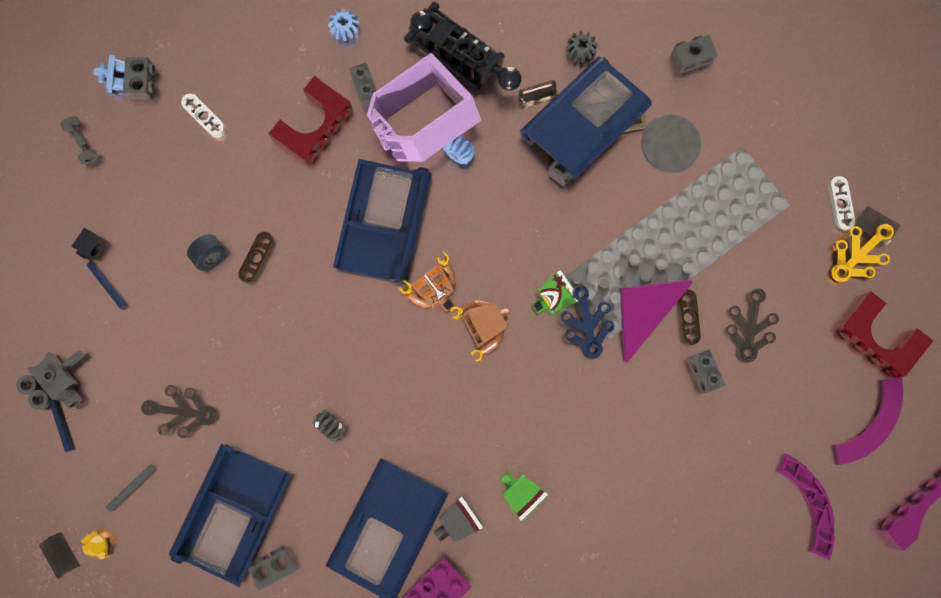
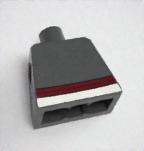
M461 495L439 517L442 526L435 530L434 533L440 542L449 535L456 542L483 529L484 526L463 495Z

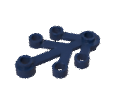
M577 285L573 288L572 295L579 301L583 322L575 318L569 311H563L560 318L564 323H570L585 332L587 340L578 336L572 329H568L565 332V338L569 342H575L584 347V353L587 357L597 358L603 352L601 343L608 332L614 330L615 325L611 320H605L596 338L594 330L604 314L610 312L611 306L605 301L600 302L598 310L591 319L587 303L589 290L583 285ZM580 291L585 292L583 297L578 296ZM606 304L607 309L602 311L601 307ZM565 314L570 315L568 320H564ZM607 323H611L610 329L605 328ZM574 333V337L569 339L568 334ZM596 346V351L591 352V347Z

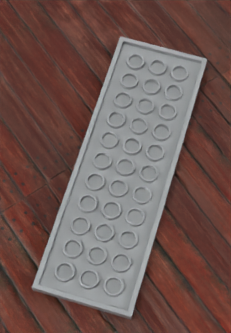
M741 147L565 277L573 288L577 285H583L589 290L587 303L592 318L598 310L600 302L605 301L610 304V312L604 314L598 323L601 329L602 323L605 320H611L614 323V330L606 335L610 339L622 330L620 288L690 280L787 208L789 204L744 147ZM580 291L578 296L583 297L585 292ZM606 304L601 307L602 311L607 309ZM607 323L605 328L610 329L611 323Z

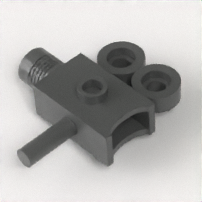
M78 350L62 364L54 353L47 352L40 364L27 368L32 376L24 375L18 379L16 384L17 390L21 394L29 395L28 403L33 409L42 410L50 405L51 399H61L68 409L75 407L81 402L82 398L73 389L78 383L68 372V369L79 361L84 354ZM29 382L32 383L31 388L27 386ZM39 384L44 390H38ZM40 397L44 399L42 403L39 402Z

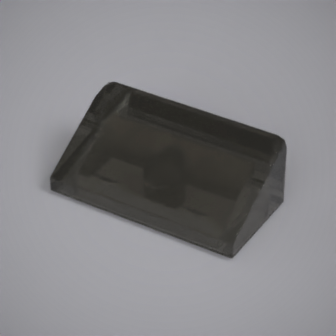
M551 80L519 90L518 98L522 109L554 99L557 96L556 82Z
M866 206L855 220V226L860 227L872 236L876 234L878 226L883 224L891 225L894 230L893 236L890 239L881 240L886 244L891 242L901 226L869 206ZM881 229V235L884 236L886 234L885 229Z
M61 532L48 537L39 545L57 579H60L79 566L76 557Z

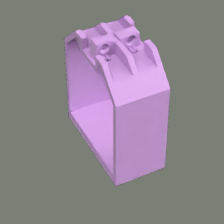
M432 53L374 92L367 112V117L372 122V127L381 145L386 151L389 149L394 151L392 155L397 161L423 162L481 121L472 95ZM436 83L457 104L413 136H398L387 123L389 116Z

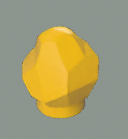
M96 531L91 532L81 540L84 554L92 557L96 556L99 559L107 557V540L102 535L97 534Z

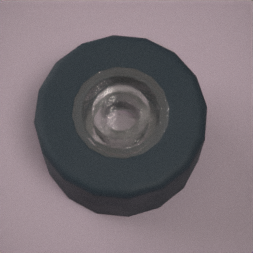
M212 234L200 236L191 243L187 250L188 258L201 271L217 266L223 260L226 253L222 243Z

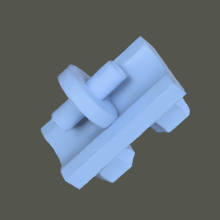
M109 54L108 70L105 69V63H100L99 68L93 69V74L98 76V82H104V77H107L106 93H112V90H123L124 79L114 77V72L124 74L125 62L116 60L115 55Z

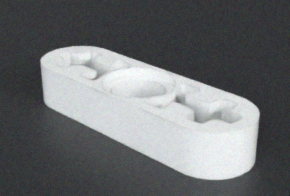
M187 94L182 98L181 103L185 110L211 136L220 138L225 134L226 127L222 121L194 94ZM191 100L198 108L195 110L188 104V101ZM201 112H208L206 120L199 119ZM211 122L217 127L219 126L220 130L218 132L210 125Z
M837 176L829 182L828 190L835 226L840 231H847L855 225V216L848 181L842 176ZM836 183L841 184L842 187H841V188L835 187L834 184H836ZM838 199H843L846 202L844 209L838 207ZM845 219L849 224L845 225L841 220Z

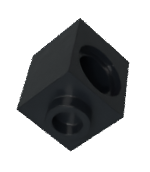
M84 227L71 247L77 250L76 254L84 259L89 257L94 260L107 241Z

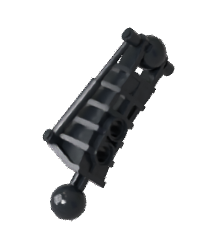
M433 1L428 9L424 8L422 11H417L412 15L410 27L408 28L409 32L403 38L407 44L413 42L428 55L432 53L453 76L469 87V91L472 94H476L482 88L491 74L498 78V83L504 90L512 91L520 86L522 80L521 73L514 67L503 68L500 66L505 57L504 53L501 51L496 52L468 29L457 24L439 10L440 6L437 2ZM433 22H434V23L437 24V25H436V26L434 27V29L431 31V29H432V27H433ZM417 37L426 43L425 46L415 38ZM448 42L454 44L451 50L445 47Z

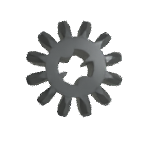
M582 30L579 31V35L573 33L572 38L568 39V45L566 46L569 58L575 57V62L581 59L582 64L585 62V59L591 61L592 56L596 55L598 44L595 42V36L589 37V32L583 35Z
M325 409L319 412L312 421L313 425L332 442L340 439L346 431L345 426Z

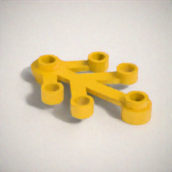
M888 224L878 226L876 234L861 249L860 236L862 235V229L858 226L851 227L848 232L851 237V258L847 262L845 250L848 248V243L845 240H838L835 243L837 264L831 271L835 281L845 282L851 276H863L865 278H873L876 271L872 267L852 269L857 263H878L880 265L889 263L890 257L888 254L866 255L881 240L890 239L893 236V227ZM853 229H857V230H858V235H857V236H854V235H853V233H852ZM881 229L886 230V234L884 236L880 233ZM840 242L844 244L843 249H839L838 244ZM881 256H885L886 261L884 263L880 261ZM840 269L844 271L843 276L838 275ZM868 269L872 271L870 276L866 275Z

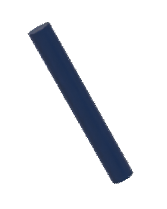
M93 261L87 263L86 266L120 309L125 308L127 304Z
M51 399L50 407L65 453L70 452L73 448L58 401Z

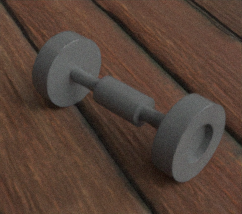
M76 116L68 117L60 123V126L65 132L73 131V137L78 147L83 150L78 156L80 163H92L98 159V153L95 149L87 150L85 148L86 143L81 134L76 131L81 125L79 118Z

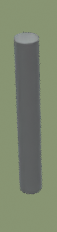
M150 464L107 504L106 508L112 512L156 470L154 466Z

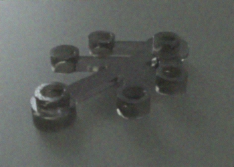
M756 288L749 293L751 308L748 322L741 314L738 306H732L728 309V315L731 318H735L745 332L746 340L742 339L738 334V328L733 324L725 328V334L732 337L738 345V356L744 362L754 361L757 358L758 350L776 340L773 332H767L761 340L754 343V337L770 325L777 324L779 321L778 315L771 313L757 325L760 303L766 299V293L760 288ZM754 294H757L759 296L758 300H755L753 298ZM736 309L737 315H733L731 310ZM770 316L775 318L774 323L770 322ZM729 327L734 329L733 334L729 333ZM768 334L772 337L771 341L766 339ZM746 349L750 351L749 356L744 354Z
M168 385L165 388V394L171 397L178 407L158 405L154 400H146L141 406V410L145 415L153 416L157 413L177 415L167 424H161L158 427V433L163 436L169 435L172 429L188 417L196 419L189 425L178 428L177 435L180 438L189 437L190 433L201 424L210 425L217 418L216 410L211 406H205L198 397L196 389L191 387L185 389L184 396L192 400L197 410L188 407L178 393V388L174 385ZM171 387L174 388L173 394H169V389ZM189 390L193 391L192 397L188 396ZM148 404L152 406L150 411L146 410ZM205 412L209 413V417L207 419L203 417ZM164 426L167 427L166 433L162 432V428ZM182 429L187 431L185 436L181 434Z

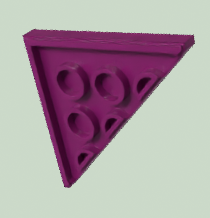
M692 280L620 288L623 361L628 362L690 287Z

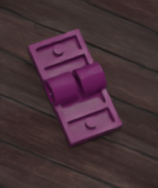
M443 557L402 598H462L472 586Z

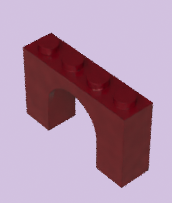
M316 76L310 80L303 91L307 98L325 111V119L320 128L311 133H301L279 119L268 133L272 140L305 164H308L310 161L312 162L317 157L318 150L328 143L329 136L332 132L335 133L339 129L340 122L343 118H347L352 111V105L348 99Z
M872 291L862 295L836 329L840 331V335L843 338L855 343V347L858 350L870 355L874 363L885 367L889 375L895 378L906 377L932 344L933 340L917 328L910 330L893 350L879 346L873 339L871 326L876 316L887 303Z

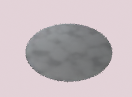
M678 115L657 117L647 125L643 132V153L647 160L660 170L667 172L684 170L695 162L700 153V135L696 127L684 117Z

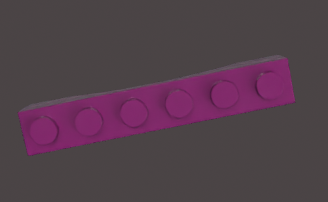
M941 476L930 481L923 492H919L912 497V502L899 508L898 514L895 517L889 518L883 523V527L879 531L895 549L904 551L919 538L923 517L929 507L941 497Z

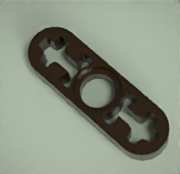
M260 232L256 236L238 272L240 280L244 283L251 284L256 281L275 243L270 233ZM266 237H268L267 239L269 240V243H265L263 245L261 239H265ZM257 246H259L260 248L262 247L265 250V252L261 251L260 249H257ZM254 253H260L262 256L261 260L257 263L252 261ZM248 263L257 267L256 270L252 267L250 271L252 277H247V279H245L246 276L244 275V272H249L251 268L250 266H248Z
M687 289L678 300L682 341L686 345L691 346L700 341L701 333L697 296L694 291ZM686 294L692 298L688 304L689 307L693 306V309L683 310V307H687V301L683 300ZM690 312L694 315L692 323L685 321V313ZM695 325V328L691 329L692 335H695L696 338H694L691 342L690 338L686 337V335L690 334V329H685V326L690 327Z

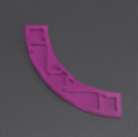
M902 377L880 380L881 398L877 415L861 435L848 442L833 445L837 465L851 463L869 455L889 437L898 421L902 408Z
M784 454L777 472L787 477L798 487L811 511L813 537L809 552L829 561L835 541V520L830 500L819 480L814 477L808 468L795 458Z

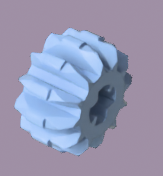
M342 8L340 13L335 10V16H330L331 22H328L331 34L336 35L338 40L343 37L344 41L347 40V37L353 39V33L358 34L359 32L358 27L360 23L357 20V15L353 14L350 9L345 12Z
M463 136L457 137L443 147L446 154L460 164H467L471 161L476 150L473 144Z

